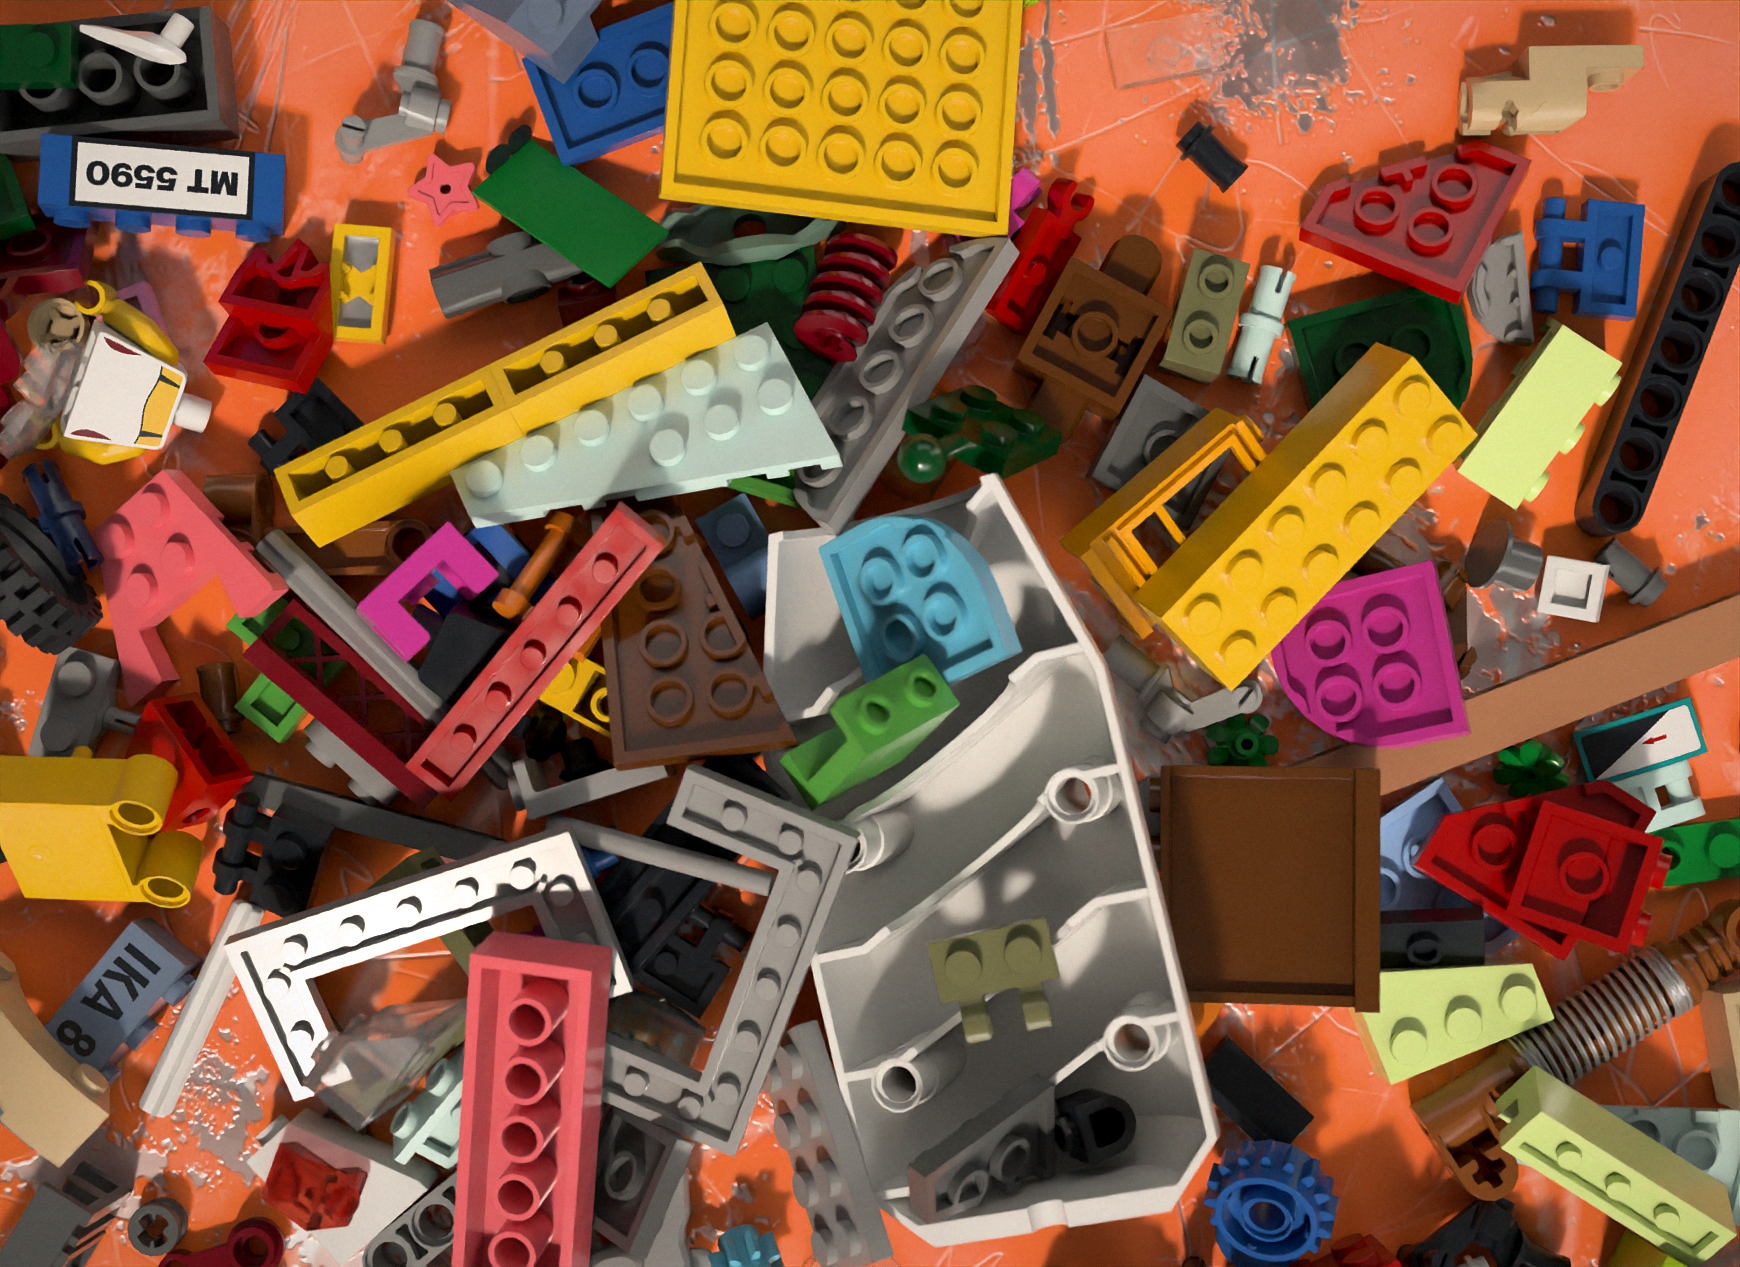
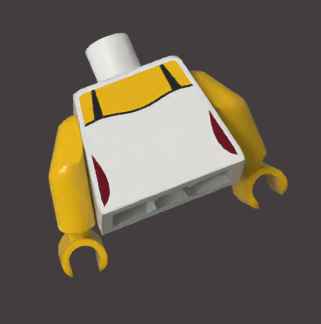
M87 280L89 286H93L98 290L100 294L99 303L92 307V305L85 301L75 300V307L79 312L87 315L103 316L104 322L98 320L93 322L63 412H50L35 417V420L38 422H45L51 427L53 436L52 438L46 435L33 437L32 443L34 447L47 450L61 446V449L66 453L106 465L140 457L147 449H162L171 424L202 433L210 416L212 402L183 392L188 373L183 364L179 362V349L153 319L124 300L118 299L117 293L112 286L104 282Z

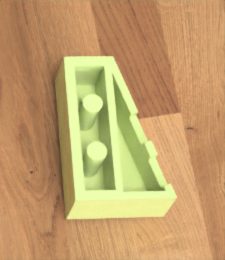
M1549 315L1539 329L1545 336L1527 361L1523 358L1518 361L1510 374L1515 378L1497 403H1492L1474 429L1478 436L1452 463L1458 473L1515 510L1523 499L1532 502L1539 495L1550 477V473L1545 471L1558 451L1565 455L1575 446L1586 427L1580 421L1594 403L1602 406L1611 397L1621 381V377L1616 372L1623 363Z
M1514 957L1485 958L1484 965L1380 968V1013L1355 1012L1353 1007H1347L1374 1074L1390 1085L1555 1019L1533 964Z

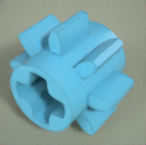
M739 1225L727 1230L718 1240L719 1252H713L708 1255L711 1267H784L773 1232L770 1231L761 1236L758 1228L753 1225Z

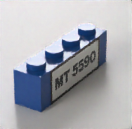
M41 133L38 205L46 217H54L53 223L71 228H88L91 225V220L115 222V228L118 230L133 233L151 232V225L175 227V233L195 238L210 237L212 230L235 232V238L248 242L271 241V235L284 236L287 184L285 155Z

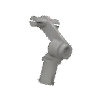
M421 19L410 21L401 65L396 66L392 74L402 94L398 114L365 121L356 115H349L342 119V125L335 133V145L340 152L341 159L349 165L358 164L363 160V155L367 152L433 136V132L445 134L452 101L441 98L442 93L438 88L439 80L434 75L441 42L445 36V30L441 26Z
M1122 634L1115 639L1103 654L1109 670L1139 693L1136 698L1141 702L1143 713L1145 714L1139 722L1140 725L1165 744H1167L1172 736H1182L1239 713L1248 714L1254 712L1263 701L1261 686L1256 681L1247 678L1233 691L1225 687L1192 701L1174 687L1169 665L1164 662L1159 666L1129 643Z

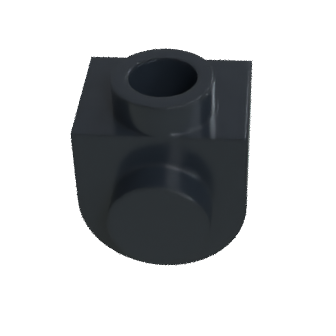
M1088 1088L1055 1100L1059 1116L1055 1117V1141L1063 1152L1070 1153V1157L1092 1165L1123 1152L1131 1144L1136 1132V1117L1133 1109L1124 1099L1097 1089Z

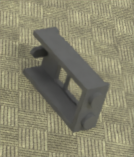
M85 1161L79 1163L73 1175H67L61 1185L63 1191L47 1181L41 1183L0 1251V1267H86L106 1234V1231L103 1229L111 1225L115 1219V1216L110 1214V1212L126 1203L133 1190Z

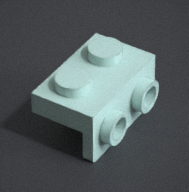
M465 1042L459 1046L449 1060L443 1058L434 1066L429 1074L424 1090L414 1102H405L395 1114L390 1132L393 1134V1159L405 1165L416 1152L450 1171H453L458 1165Z

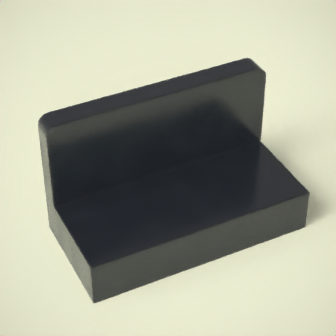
M1227 1035L1203 1059L1213 1103L1254 1141L1273 1139L1274 1141L1291 1144L1315 1118Z

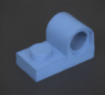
M744 492L696 519L695 522L723 569L743 608L753 621L766 613L769 534Z

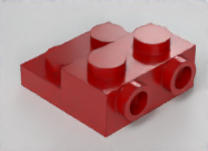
M1543 800L1505 913L1627 956L1630 944L1641 948L1644 945L1654 913L1642 910L1649 887L1662 890L1673 856L1661 853L1664 838Z

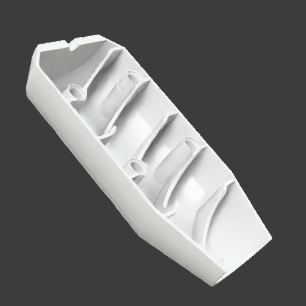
M996 473L980 477V484L960 493L900 511L849 522L843 533L868 520L905 514L933 518L956 530L971 543L988 563L1004 599L1022 652L950 685L949 688L960 702V705L906 758L813 811L818 815L861 832L859 838L860 847L858 844L856 845L811 962L839 1089L879 1208L934 1248L1029 1234L1052 1225L1066 1224L1068 1227L1171 1212L1220 1134L1109 666L1006 486ZM822 527L780 531L769 534L763 673L797 740L798 746L838 725L830 713L831 705L841 697L866 685L818 547L838 536ZM796 747L762 751L766 773L793 797L789 803L811 811L779 763L788 751ZM1084 782H1085V783L1089 786V788H1090L1091 798L1088 796V794H1087V792H1086V789H1085V787H1084ZM1046 915L1060 971V978L1043 981L1052 1015V1026L1028 1031L1019 988H1011L984 995L993 1029L992 1039L968 1044L962 1023L959 1000L945 1004L940 1003L927 943ZM1036 1073L1055 1084V1100L1083 1089L1092 1088L1124 1099L1134 1111L1136 1117L1135 1136L1131 1144L1123 1152L1089 1165L1070 1157V1153L1063 1152L1055 1141L1056 1175L1045 1180H1040L1034 1175L1026 1177L1022 1181L1021 1189L1009 1194H1004L998 1189L985 1193L979 1205L931 1224H926L910 1212L908 1164L913 1162L923 1151L930 1150L958 1130L965 1121L979 1115L1000 1100L1006 1092L1017 1088ZM1055 1102V1117H1056V1116H1059V1113H1058L1057 1105H1056V1102Z

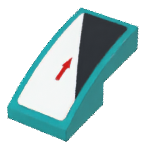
M1690 696L1632 712L1631 715L1573 732L1589 782L1608 780L1612 783L1708 752Z

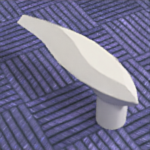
M173 13L159 35L147 31L120 30L100 25H80V32L144 59L168 65L186 62V54L181 50V47L194 29V25L187 18L177 13Z

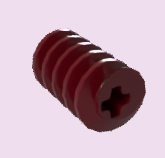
M843 233L835 235L827 242L824 253L825 257L819 262L817 276L811 282L810 295L804 300L802 314L796 320L794 332L797 340L806 350L830 361L846 363L856 360L857 353L854 347H861L868 341L869 332L866 328L874 325L876 320L874 309L882 304L884 295L881 290L889 286L891 275L888 271L896 267L898 256L888 244L875 237L860 233Z

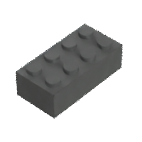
M210 6L43 23H71L79 30V88L0 90V154H5L14 163L40 161L41 133L171 145H189L240 139L230 29ZM173 13L184 16L194 25V29L181 47V50L186 54V62L173 65L144 59L80 32V25L83 24L107 26L128 31H147L159 35Z

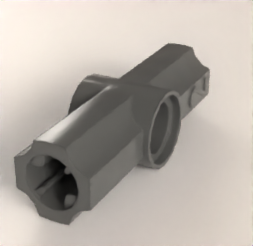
M526 231L515 232L497 238L486 246V251L428 269L436 299L446 319L501 301L506 304L529 301L552 290L553 284L586 274L585 271Z

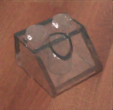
M467 998L388 1005L369 1017H366L363 1013L358 1015L343 1032L340 1033L333 1029L317 1044L310 1055V1059L315 1062V1065L302 1081V1084L353 1128L359 1131L412 1094L466 1020Z

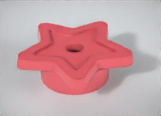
M430 154L427 158L426 177L408 188V196L429 205L434 226L437 228L442 227L450 216L458 215L463 211L477 212L480 210V205L472 195L470 187L477 167L472 162L450 167L435 154ZM443 185H450L451 191L448 194L441 193Z

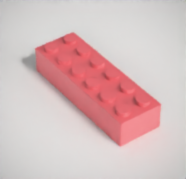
M493 931L470 953L451 1267H589L612 947Z

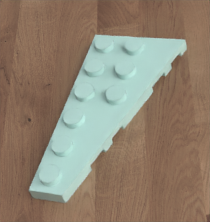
M768 322L452 470L450 474L469 518L476 528L546 517L552 509L582 505L584 510L606 507V500L636 496L637 501L725 487L729 486L730 482L736 478L766 473L767 478L772 479L790 476L789 469L820 464L821 469L825 470L843 467L838 451Z

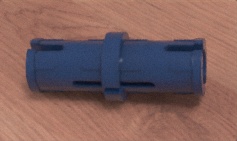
M54 460L40 461L44 470L42 477L35 463L30 464L21 472L20 477L24 484H26L40 512L38 523L43 533L52 536L66 564L65 568L69 575L84 574L80 565L83 559L89 572L93 571L103 563L104 557L98 550L84 523L86 511L82 503L72 499L59 472V467Z

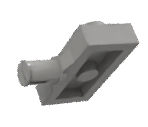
M72 645L58 654L27 755L71 757L74 749L77 746L83 745L91 749L93 752L92 758H94L98 744L108 730L133 737L137 727L126 724L124 721L138 725L142 714L139 715L116 708V686L121 673L120 660Z

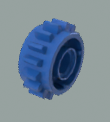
M1273 1139L1252 1143L1246 1140L1243 1141L1241 1148L1235 1152L1228 1148L1224 1150L1220 1164L1213 1163L1206 1184L1208 1187L1204 1197V1205L1212 1207L1209 1218L1211 1225H1217L1224 1236L1223 1239L1236 1249L1251 1257L1275 1262L1291 1259L1297 1261L1308 1250L1313 1253L1318 1252L1322 1238L1330 1239L1339 1197L1331 1194L1334 1184L1332 1176H1324L1319 1166L1320 1161L1310 1157L1299 1147L1274 1141Z

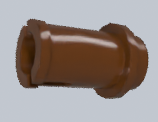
M220 662L196 667L202 700L227 735L241 732L240 722L246 720V716L234 708L238 703L234 676L235 664L233 662Z

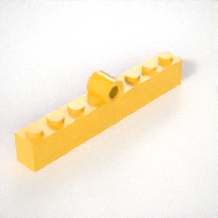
M700 261L274 469V473L291 516L320 548L453 483L450 471L737 336L724 304Z

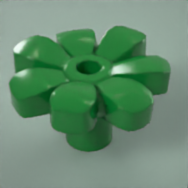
M1239 713L1226 718L1227 725L1219 722L1208 725L1205 736L1217 743L1216 746L1209 748L1205 752L1207 761L1211 766H1219L1223 763H1226L1225 766H1269L1263 755H1274L1278 751L1277 737L1263 735L1270 721L1260 713L1252 714L1247 721L1245 713ZM1243 740L1246 743V747L1244 749L1241 746Z
M1535 739L1525 740L1520 750L1514 745L1501 749L1497 755L1501 762L1497 763L1492 770V776L1496 783L1500 785L1511 783L1507 792L1513 798L1565 788L1569 783V776L1561 772L1565 765L1562 757L1557 753H1553L1549 746Z

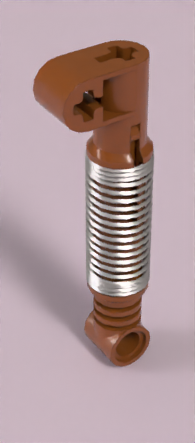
M1728 899L1717 904L1711 910L1708 918L1702 921V926L1697 924L1690 929V934L1687 932L1678 936V942L1675 940L1668 943L1657 941L1650 946H1645V949L1643 948L1640 952L1635 953V959L1627 958V965L1625 963H1618V970L1611 968L1609 970L1610 976L1601 974V982L1593 979L1592 987L1584 985V993L1576 990L1574 993L1575 999L1571 996H1566L1567 1005L1559 1001L1557 1002L1558 1010L1550 1007L1555 1019L1496 1042L1493 1054L1410 1105L1409 1109L1451 1177L1471 1195L1479 1199L1495 1201L1506 1197L1517 1183L1519 1166L1516 1158L1501 1148L1499 1131L1495 1126V1123L1501 1120L1497 1116L1496 1101L1534 1065L1566 1085H1574V1079L1581 1080L1583 1073L1591 1074L1592 1068H1600L1601 1062L1609 1063V1056L1613 1058L1618 1057V1051L1626 1052L1627 1046L1633 1047L1636 1045V1040L1643 1041L1645 1035H1653L1654 1029L1660 1030L1663 1024H1670L1671 1018H1680L1684 1013L1694 1009V1006L1701 1003L1702 993L1709 989V984H1717L1721 981V976L1724 978L1734 973L1733 968L1736 970L1740 969V941L1736 935V926L1740 920V899ZM1482 1131L1485 1134L1471 1144L1477 1151L1489 1159L1486 1162L1489 1172L1483 1177L1476 1173L1479 1169L1476 1160L1462 1149L1453 1155L1449 1153Z

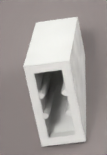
M305 1108L291 1122L283 1114L277 1117L255 1137L262 1148L246 1161L340 1267L424 1194L441 1174L434 1164L414 1155L403 1165L393 1159L392 1145L308 1108Z

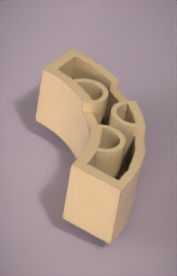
M0 951V1108L4 1111L0 1116V1120L25 1143L60 1168L110 1115L109 1084L105 1077L94 1067L85 1063L80 1065L45 1029L24 997L15 964Z

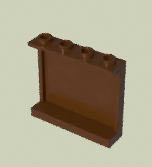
M1162 765L1161 777H1150L1149 811L1160 813V836L1149 837L1157 870L1160 872L1161 887L1189 1002L1353 1007L1355 1012L1380 1013L1381 769Z

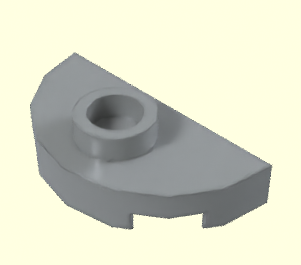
M1519 231L1502 236L1489 246L1467 287V299L1473 317L1488 335L1508 345L1529 347L1534 344L1524 233Z

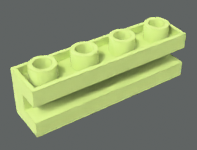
M1534 1065L1496 1101L1497 1116L1508 1123L1499 1132L1500 1145L1503 1150L1688 1266L1699 1267L1737 1236L1726 1185L1538 1066Z

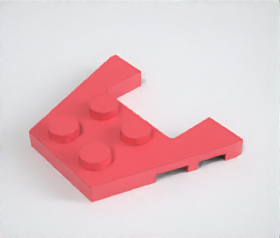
M163 469L93 531L95 544L104 557L100 568L127 699L131 707L147 705L149 700L157 699L180 680L157 633V625L215 576H219L239 618L257 617L289 590L286 581L278 573H268L253 557L252 552L256 549L249 542H239L221 523L224 519L223 514L181 470Z

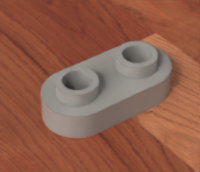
M314 718L304 728V732L310 738L305 745L306 749L325 766L332 768L337 764L352 778L347 784L348 787L365 803L374 807L380 801L387 806H391L402 794L397 787L317 719Z

